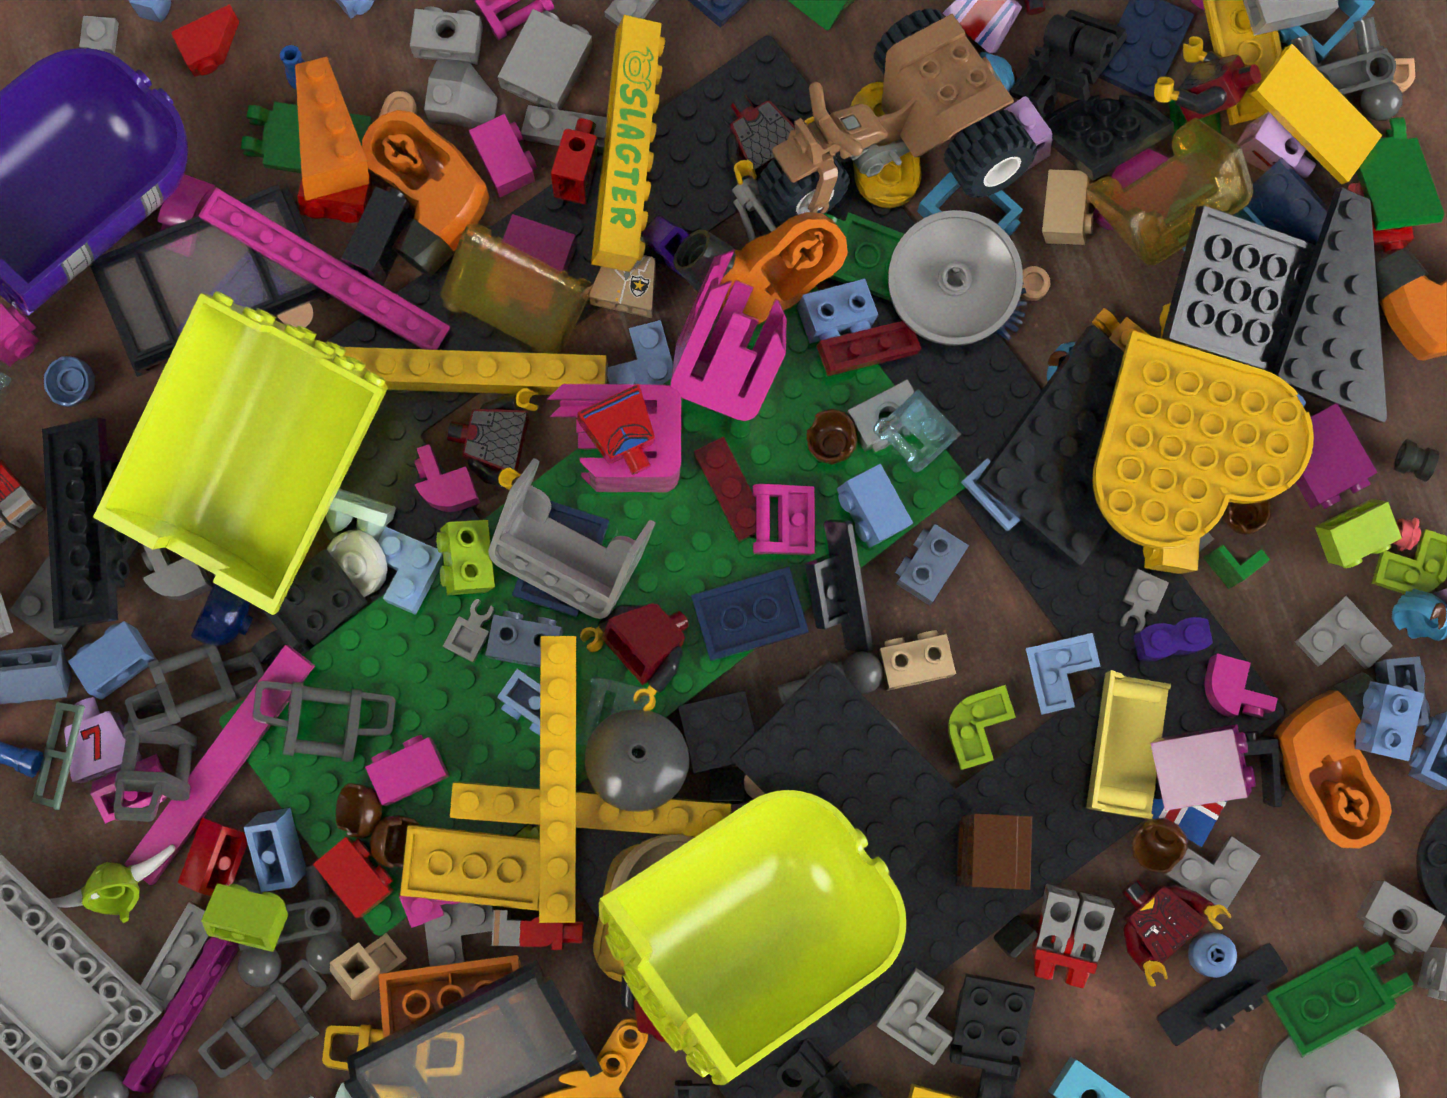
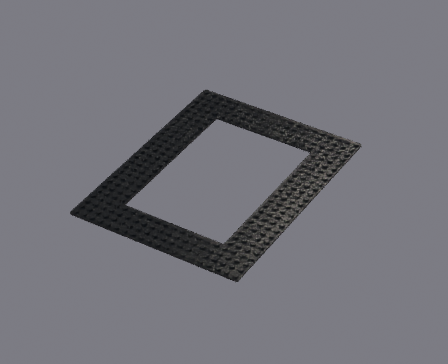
M764 36L653 114L652 122L656 123L657 127L654 141L650 143L649 152L654 153L652 168L650 172H647L646 181L651 182L649 198L647 201H644L643 211L648 212L646 227L658 215L682 228L689 235L697 230L705 229L710 232L739 212L733 203L737 198L732 191L738 184L736 175L726 161V138L730 134V124L738 119L731 108V104L737 98L747 95L755 108L765 101H771L775 106L782 105L808 118L814 117L809 84L772 36ZM598 152L586 205L555 198L551 184L455 251L431 277L422 274L395 293L450 326L449 331L437 350L538 353L602 308L591 305L589 295L601 266L592 265L591 260L603 153ZM840 152L836 153V157L849 175L850 183L843 198L826 214L845 221L849 212L905 234L915 223L902 206L884 208L866 200L856 186L853 160L851 157L843 159L840 156ZM749 176L742 177V180L749 178ZM765 202L762 206L775 227L778 228L782 224L777 221ZM746 208L750 222L759 235L764 236L771 233L757 210L749 212ZM512 214L576 236L577 246L551 317L542 314L541 318L528 315L522 311L523 307L510 304V307L498 305L491 301L492 297L488 296L485 287ZM646 244L644 255L655 258L657 269L665 263L663 257ZM827 278L819 282L816 287L820 291L843 285L844 283ZM871 294L878 312V317L871 328L903 321L891 301ZM364 315L327 340L341 347L420 349ZM997 332L980 341L955 346L938 344L916 333L922 348L918 354L879 363L878 365L895 386L908 379L927 414L924 423L968 476L985 459L988 458L991 461L1042 390ZM387 390L339 489L396 507L393 520L386 527L434 548H437V533L440 532V528L447 522L480 520L471 507L455 512H445L430 506L416 489L415 484L427 480V477L420 478L414 461L420 458L417 448L426 445L422 439L423 433L480 393ZM438 462V465H439V467H440L441 473H442V474H445V473H446L445 470L443 469V467H442V466L440 465V463ZM967 488L956 495L1062 638L1068 639L1093 633L1101 667L1087 670L1094 679L1095 684L1090 690L1074 701V708L1061 710L955 789L973 807L967 815L1032 816L1030 890L956 886L958 822L896 884L906 912V933L902 948L893 964L884 973L829 1011L832 1035L810 1038L826 1057L830 1056L878 1020L915 968L933 979L1044 896L1046 884L1057 886L1145 820L1144 818L1086 808L1106 672L1113 670L1122 673L1126 677L1171 684V689L1168 690L1162 737L1236 724L1238 725L1239 732L1258 731L1261 734L1284 716L1285 710L1278 700L1275 711L1267 714L1264 713L1263 717L1242 713L1243 707H1240L1238 716L1232 718L1226 717L1214 709L1206 696L1204 686L1210 657L1215 654H1221L1247 661V659L1182 574L1144 568V546L1126 539L1111 525L1108 526L1083 564L1074 567L1021 520L1009 531H1006ZM325 516L320 528L331 542L334 537L348 530H357V518L353 517L346 528L333 533ZM387 566L385 582L379 590L369 594L373 602L386 593L397 570ZM1137 569L1169 582L1156 614L1153 615L1145 612V625L1143 629L1159 623L1174 625L1181 620L1191 617L1208 619L1213 641L1209 647L1191 655L1172 654L1158 661L1148 662L1138 659L1133 637L1138 626L1137 619L1129 617L1124 627L1120 624L1122 616L1132 606L1123 602V599ZM1250 664L1245 689L1275 697ZM634 749L632 751V755L635 758H642L645 755L641 749ZM588 778L576 787V791L595 792ZM1156 779L1154 799H1162L1158 779ZM676 794V795L673 797V798L681 799L678 794ZM576 828L575 887L597 918H599V901L603 897L608 870L613 859L622 850L630 846L641 844L650 838L666 834ZM801 1040L782 1044L727 1084L717 1085L725 1098L775 1097L784 1090L777 1080V1071L784 1059L797 1048ZM786 1069V1073L790 1078L797 1080L801 1077L796 1070Z

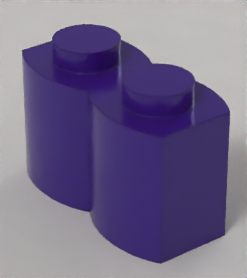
M657 215L642 232L643 239L648 247L663 257L664 262L672 271L683 277L674 267L673 260L678 247L689 234L668 219Z
M1201 617L1187 618L1174 625L1167 623L1154 624L1133 636L1138 659L1148 662L1158 661L1172 654L1191 655L1209 647L1213 643L1208 619Z

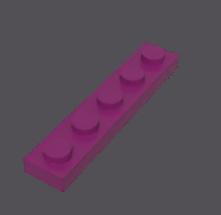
M215 937L207 940L203 947L202 955L195 966L187 972L184 984L176 997L172 998L165 1010L166 1013L158 1026L148 1035L147 1044L138 1058L130 1064L128 1074L122 1084L132 1091L144 1093L152 1091L239 950V943Z

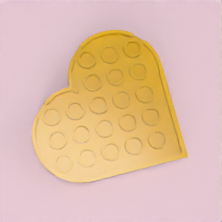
M1131 331L1093 469V489L1097 504L1108 523L1119 534L1136 544L1156 549H1171L1187 545L1208 533L1219 522L1227 508L1228 502L1250 504L1269 500L1290 488L1301 477L1309 463L1313 449L1314 434L1309 412L1306 413L1301 401L1296 396L1298 393L1295 389L1271 372L1137 331Z

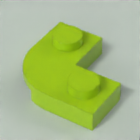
M1427 529L1423 530L1414 560L1389 551L1380 553L1371 584L1405 594L1406 591L1411 592L1413 589L1431 592L1447 578V536Z
M1006 685L971 695L962 700L952 711L948 723V732L960 770L994 760L984 727L1016 718Z

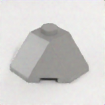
M437 58L429 76L424 107L429 123L475 128L494 119L498 98L471 63Z

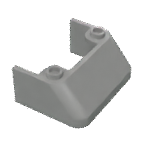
M533 458L510 488L489 547V557L499 568L585 614L598 619L605 618L614 608L640 561L656 523L649 520L636 541L626 536H617L612 539L607 548L548 517L551 511L550 499L544 492L531 486L540 462Z

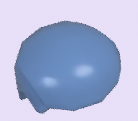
M71 356L59 357L48 366L44 374V389L52 402L67 407L77 406L88 400L95 389V375L92 368L80 358Z

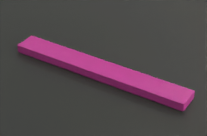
M215 188L199 214V218L420 349L437 350L450 329L449 325L218 188Z
M285 645L258 682L269 681L292 684L293 681L304 682L315 665L290 645ZM256 685L189 775L188 784L191 786L189 799L186 801L171 800L124 865L127 867L139 864L157 855L168 846L174 845L176 849L170 857L154 872L143 879L149 885H154L199 825L201 818H204L271 727L269 724L256 722L252 718ZM263 690L260 706L261 714L277 718L290 701V691Z

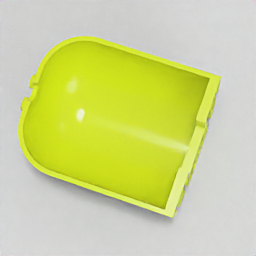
M781 790L761 795L600 898V921L603 924L608 922L609 934L605 938L612 956L617 961L622 959L625 965L624 972L626 975L623 978L632 994L669 1046L675 1052L683 1050L687 1054L686 1061L689 1067L702 1078L708 1074L712 1075L711 1079L715 1085L727 1084L871 983L893 964L902 948L906 933V912L901 894L889 876L887 865L879 857L871 859L864 850L868 846L865 835L859 829H854L849 820L835 806L816 795L796 790Z

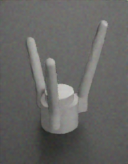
M753 177L743 180L742 185L737 184L732 190L737 198L733 203L740 213L749 242L756 239L746 208L749 212L757 210L771 232L776 229L762 206L765 200L758 191L757 180H754Z

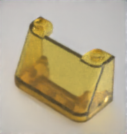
M1196 117L1181 126L1174 134L1172 139L1174 156L1132 184L1122 189L1119 181L1112 177H1104L1086 188L1094 207L1133 253L1148 265L1161 263L1186 246L1196 206L1204 205L1234 215L1246 207L1252 199L1253 186L1242 148Z
M479 223L467 224L460 237L440 293V297L444 300L442 305L456 313H461L463 310L532 346V353L561 354L589 298L593 283L582 277L576 279L568 276V272L564 270L559 271L507 244L499 236L490 237L492 230Z

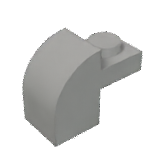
M143 545L145 552L141 553L142 558L150 571L155 570L154 573L143 579L153 591L166 598L183 601L195 598L213 589L206 570L186 558L172 563L165 548L152 550Z

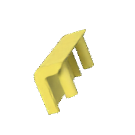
M1113 670L1105 673L1086 805L1087 809L1152 819L1153 814L1151 813L1157 772L1150 743L1156 738H1162L1168 690L1171 689V684L1126 677L1122 673Z

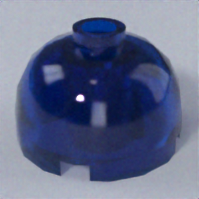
M214 584L193 628L191 638L211 646H224L233 642L239 633L245 636L253 617L248 615L250 602Z

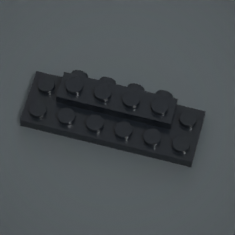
M96 417L42 429L54 629L63 630L118 620L117 589L125 587L124 579L129 575V565L123 559L122 545L127 542V535L93 518L120 462L116 454L108 453L106 419Z

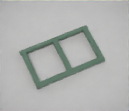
M56 703L32 802L53 807L55 810L60 809L83 718L84 705ZM64 710L75 712L65 753L54 750ZM52 757L63 759L54 800L42 797Z

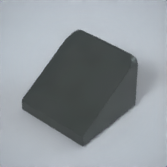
M742 770L710 771V801L728 802L730 804L744 803V772Z
M1016 916L998 931L993 939L1008 957L1016 958L1038 937V933L1020 917Z

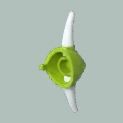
M170 845L150 859L129 867L109 862L100 864L93 871L85 886L80 890L49 900L56 907L84 906L94 912L120 915L119 919L125 923L129 921V912L134 908L139 899L140 888L138 883L161 866L175 851L176 847Z

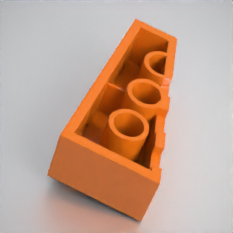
M323 57L295 64L301 171L305 201L369 184L367 159L328 58Z
M518 955L378 974L383 1038L521 968L522 965ZM524 990L509 997V1002L513 1004L525 999ZM496 1004L457 1025H460L462 1023H465L467 1021H470L492 1011L498 1010L500 1008L498 1004Z

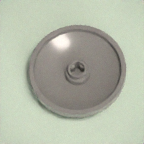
M961 210L938 212L914 224L898 242L888 270L889 293L893 306L900 318L919 336L943 345L971 344L996 332L1015 310L1023 285L1021 259L1015 244L1008 234L992 220L974 212Z
M1355 1030L1303 1058L1300 1056L1289 1035L1285 1036L1271 1050L1263 1064L1259 1078L1258 1098H1400V1089L1395 1070L1387 1055L1373 1040Z

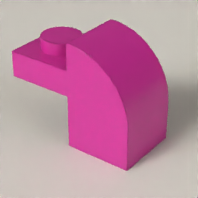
M184 174L177 189L161 206L158 222L162 223L161 231L199 216L215 190V185ZM198 232L162 246V248L190 257L195 252Z
M430 444L417 448L420 458L414 460L420 478L427 477V480L417 483L415 486L430 506L440 511L455 512L480 504L473 480L466 466L442 474Z
M1215 654L1209 659L1204 684L1206 696L1215 710L1229 718L1238 716L1240 707H1243L1242 713L1255 717H1263L1264 713L1267 714L1275 711L1278 698L1245 689L1251 662Z

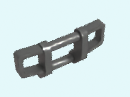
M211 638L203 641L204 645L162 661H158V659L149 661L148 665L157 687L125 700V705L136 733L142 734L181 722L180 718L224 701L229 704L250 694L264 675L259 659L253 652L222 662L214 639ZM209 658L221 688L175 705L164 674ZM248 667L256 669L257 675L232 687L228 674ZM162 700L166 712L144 719L137 718V709Z
M260 681L255 689L252 718L256 722L286 728L282 755L293 756L294 753L339 757L341 761L352 762L357 736H387L392 732L395 698L390 695L362 692V689L351 688V691L307 687L303 686V682L293 681L292 684ZM263 690L290 691L287 720L261 714L260 706ZM302 700L348 705L343 744L297 739ZM362 700L383 702L387 705L384 728L358 729Z
M162 700L137 709L136 715L141 711L163 713L166 711ZM129 716L123 731V738L126 741L121 770L116 774L114 784L116 787L114 816L117 820L150 822L156 817L162 795L176 801H186L189 799L191 786L188 784L192 753L197 749L198 738L176 725H168L138 734ZM139 743L169 744L170 747L178 750L175 777L164 772L135 771ZM124 791L153 792L150 805L146 808L123 807Z
M307 959L300 960L282 977H277L269 985L270 988L235 1018L233 1016L228 1018L223 1023V1027L199 1047V1054L218 1077L224 1078L251 1061L258 1074L264 1080H267L275 1073L274 1069L308 1039L313 1041L321 1034L308 1011L328 990L329 984L319 972L313 970L308 964ZM302 968H305L318 983V990L304 1006L285 985ZM279 999L295 1018L300 1029L266 1057L244 1027ZM226 1033H229L247 1056L232 1066L223 1068L211 1054L210 1048Z

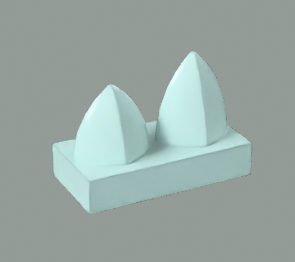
M338 489L326 514V520L332 532L337 533L346 528L353 517L357 518V530L371 535L378 541L386 525L393 520L396 507Z

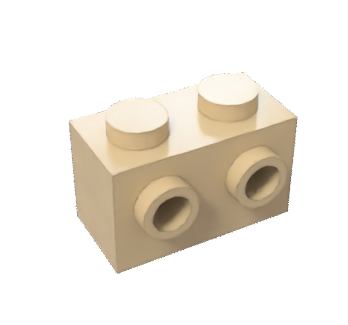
M1049 170L1042 228L1046 244L1085 245L1086 234H1092L1093 214H1089V204L1095 203L1096 183H1092L1091 178L1081 170Z
M937 630L918 634V640L905 643L904 637L885 641V647L880 648L878 654L883 666L887 691L953 677L956 671L947 634L938 636Z

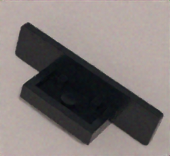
M830 519L824 522L829 554L805 563L815 625L817 629L826 630L841 623L845 648L850 651H865L868 653L873 651V643L853 524L851 521Z
M1266 943L1237 962L1233 970L1227 975L1213 978L1159 1014L1156 1019L1171 1043L1175 1046L1180 1045L1204 1028L1211 1031L1213 1029H1216L1217 1032L1222 1031L1235 1022L1233 1016L1243 1009L1246 1012H1250L1259 1007L1264 1002L1261 997L1269 993L1266 987L1285 975L1288 969L1270 943Z

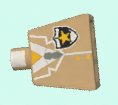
M643 254L642 260L637 261L630 272L601 266L590 291L591 305L652 318L656 275L655 258Z

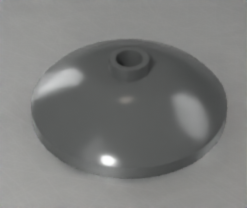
M642 709L624 710L606 718L591 734L585 751V770L594 791L608 804L632 812L653 810L669 802L684 784L689 768L688 748L678 728L664 716ZM634 749H641L645 755L642 758H635L632 755V751Z

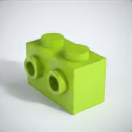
M1370 499L1315 526L1328 563L1339 565L1343 568L1357 566L1362 563L1363 557L1371 553L1379 554L1391 548L1392 543L1402 539L1389 502L1377 499Z
M488 520L447 522L442 526L440 532L437 533L436 542L438 552L443 553L444 566L440 568V581L442 586H446L447 595L487 593L493 589L495 583L493 564L488 553L490 547Z
M217 883L201 922L208 936L274 952L287 920L288 912L284 901L276 894L270 892L258 894L250 892L238 884L226 886Z

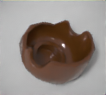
M835 409L817 413L812 426L807 430L806 434L808 449L818 461L831 465L847 460L854 452L858 442L854 422L845 412Z
M1270 499L1250 504L1228 502L1222 519L1236 533L1243 535L1254 534L1266 526L1271 516Z
M348 783L341 789L335 811L338 829L349 832L346 835L355 838H364L372 834L382 816V804L374 789L353 783Z
M392 815L378 822L370 838V848L372 856L379 864L389 868H403L408 825H419L416 820L400 815Z
M1166 818L1150 819L1142 824L1133 838V857L1140 866L1151 872H1171L1176 864L1184 858L1188 849V839L1177 823Z

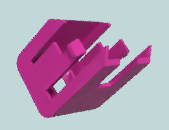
M734 250L714 257L677 340L671 388H676L681 398L737 420L747 421L758 414L785 357L787 318L779 300L775 299L753 349H747L759 319L742 313L753 287L736 280L707 345H704L732 281L720 285L734 253Z
M562 384L547 399L561 400L559 402L560 407L550 417H577L579 411L637 384ZM639 384L655 435L654 443L643 449L651 465L649 468L632 475L624 458L612 464H608L604 458H580V463L589 471V473H581V477L596 492H669L676 487L681 467V397L676 388H671L670 385ZM576 419L578 448L597 449Z

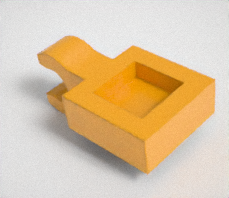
M1105 308L1092 321L1098 329L1106 333L1109 339L1124 352L1131 331L1149 335L1128 317L1119 323L1116 317Z

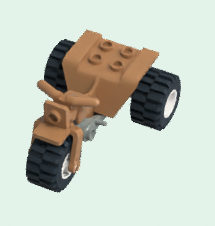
M926 8L922 11L918 10L901 18L882 35L881 40L875 47L876 51L873 57L884 75L881 106L885 113L883 116L876 117L871 108L864 104H857L832 112L829 115L825 106L822 85L819 82L810 84L809 93L815 121L808 125L802 118L794 121L795 129L790 131L788 140L773 147L772 152L775 158L762 171L757 183L759 193L780 224H783L791 217L805 212L827 213L843 198L848 189L850 178L836 157L837 152H840V156L843 159L851 157L859 171L871 177L878 174L883 166L891 161H894L896 165H901L900 156L910 151L914 157L922 156L929 150L951 139L955 133L959 132L945 150L944 163L965 194L971 198H982L1003 190L1015 182L1028 169L1037 153L1036 144L1014 113L1008 110L998 111L1013 103L1014 99L1002 84L1001 79L992 68L989 60L986 57L981 58L965 36L964 29L953 14L945 17L938 9Z

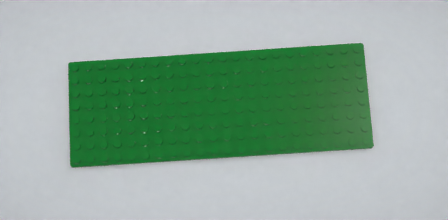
M815 286L809 293L816 292L819 290ZM799 302L784 310L787 318L786 354L764 402L754 418L747 421L737 420L681 398V467L678 484L674 489L669 492H596L581 477V473H589V471L580 463V458L604 457L598 449L579 448L531 484V486L544 492L550 501L610 520L602 544L606 548L612 539L617 536H626L636 541L649 520L656 523L642 557L612 611L620 605L645 606L654 603L658 604L668 616L676 611H681L687 617L689 625L686 630L682 631L685 636L681 646L683 657L677 673L662 692L657 691L654 695L656 703L651 711L665 718L679 709L678 706L684 705L755 650H749L710 662L691 595L790 567L803 612H805L812 606L805 563L829 554L824 527L825 521L832 519L852 522L861 569L966 488L961 482L967 475L924 422L921 423L923 427L909 436L905 437L901 433L891 438L893 443L878 452H875L873 448L865 452L858 440L852 455L847 460L831 465L820 462L812 455L808 449L806 434L807 430L812 426L817 413L835 409L847 414L849 409L895 385L878 364L827 376L817 349L819 341L809 343L797 310ZM765 321L756 326L747 349H753ZM669 379L663 385L671 386V379ZM883 412L879 415L880 422L885 426H892L897 423L895 415L891 412ZM724 437L752 493L753 485L813 486L815 498V554H754L753 542H756V535L739 543L693 451ZM881 464L913 524L890 538L868 548L866 542H863L858 537L855 531V522L850 513L842 508L837 488L846 481ZM770 497V542H778V497ZM505 503L483 519L488 520L490 544ZM493 562L495 587L487 593L447 595L446 586L441 585L439 570L416 615L387 603L383 599L385 595L383 594L302 655L315 665L304 680L303 686L351 691V688L362 689V692L393 696L395 698L393 728L389 735L357 736L353 761L345 762L341 761L339 757L294 753L293 756L282 755L286 728L271 725L246 760L281 808L291 809L295 827L318 858H321L343 838L349 837L346 835L349 832L338 829L336 825L335 811L341 789L348 783L365 785L375 790L365 768L373 763L371 758L387 750H391V753L394 754L404 749L403 743L419 735H422L423 739L429 737L434 740L450 777L389 806L382 805L380 821L388 816L400 815L416 820L420 826L513 836L528 824L450 818L452 786L454 781L540 788V736L529 729L532 722L521 715L516 720L501 709L504 703L497 697L516 669L540 684L541 668L488 658L485 654L489 637L475 663L444 648L443 645L457 618L460 616L468 621L471 616V605L474 600L479 599L481 602L477 607L478 615L487 614L490 606H493L495 610L494 615L502 616L503 611H511L523 614L522 620L536 622L537 617L556 620V626L563 629L562 636H576V787L588 778L585 770V751L593 731L602 721L615 713L630 709L643 710L649 703L650 697L642 696L636 704L633 698L636 691L648 688V682L642 685L604 641L599 651L590 652L586 648L589 643L594 641L595 636L583 642L580 638L581 631L587 627L596 629L601 619L591 617L582 611L579 612L578 618L513 597L512 593L518 577L499 568ZM493 617L483 624V629L490 632ZM244 700L220 717L219 723L223 729ZM302 700L297 739L343 744L348 705ZM362 700L358 729L384 728L387 705L383 702ZM289 702L277 717L278 719L287 720ZM371 835L359 838L371 852ZM371 854L367 858L375 868L381 865L393 879L389 885L394 892L363 917L374 934L382 936L407 918L399 897L403 868H389L379 864Z

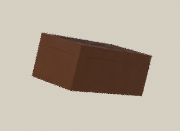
M993 814L962 816L958 827L956 886L1030 890L1032 816Z

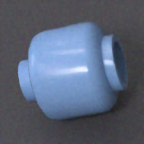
M1205 932L1196 936L1190 943L1188 958L1190 965L1196 972L1203 976L1218 978L1227 975L1233 970L1237 961V951L1231 939L1222 933Z

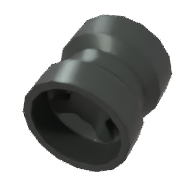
M1406 439L1399 448L1393 469L1403 474L1414 472L1417 479L1427 482L1437 466L1439 451L1430 447L1426 449L1420 448L1416 442Z

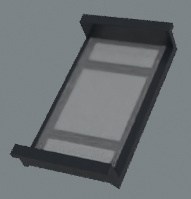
M277 184L238 200L312 244L289 187L281 189ZM199 216L105 253L91 263L92 265L90 266L137 377L149 373V367L169 359L200 293L213 296L214 292L218 291L233 298V303L254 310L259 308L274 316L317 299L324 302L334 298L202 220Z
M535 960L346 1057L350 1079L344 1081V1086L352 1098H511L579 1062H582L590 1078L603 1070L551 976L545 977L538 960Z

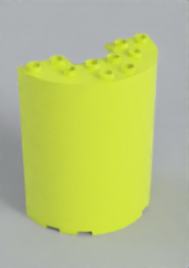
M215 291L213 296L200 293L93 518L152 550L167 548L215 574L213 583L274 615L279 611L388 390V386L385 384L386 380L364 368V363L353 357L344 356L346 349L330 341L325 343L315 340L317 334L305 327L298 325L296 328L289 324L284 325L276 321L274 315L259 308L254 310L233 303V298L218 291Z

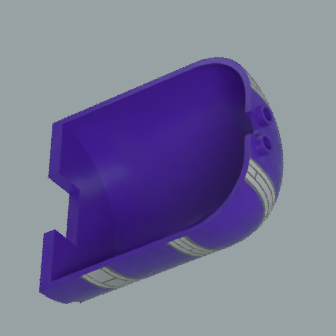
M77 48L54 53L36 62L0 91V296L10 305H13L15 308L18 307L27 316L38 309L161 206L177 189L185 173L188 158L187 136L181 117L173 106L174 103L171 97L162 88L158 90L149 89L152 83L141 70L138 69L135 72L121 59L105 51Z

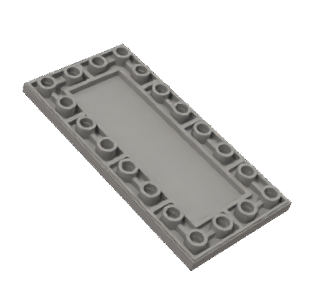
M0 854V1048L53 1098H73L86 1086V1083L93 1075L106 1067L163 1012L164 1008Z

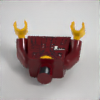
M1136 879L1122 891L1134 906L1123 917L1126 922L1123 929L1126 950L1142 971H1145L1147 982L1152 987L1156 986L1151 975L1159 972L1167 979V972L1163 963L1208 923L1205 918L1208 917L1211 924L1218 930L1223 929L1219 922L1215 921L1216 916L1225 914L1228 918H1231V914L1223 905H1214V903L1196 891L1176 885L1168 887L1157 886L1149 893L1140 881Z

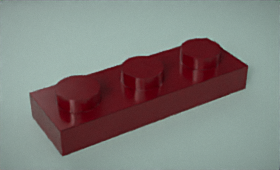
M903 321L821 340L817 344L827 376L916 355L922 349L916 333Z
M722 437L693 451L738 542L740 543L756 535V499L725 438Z

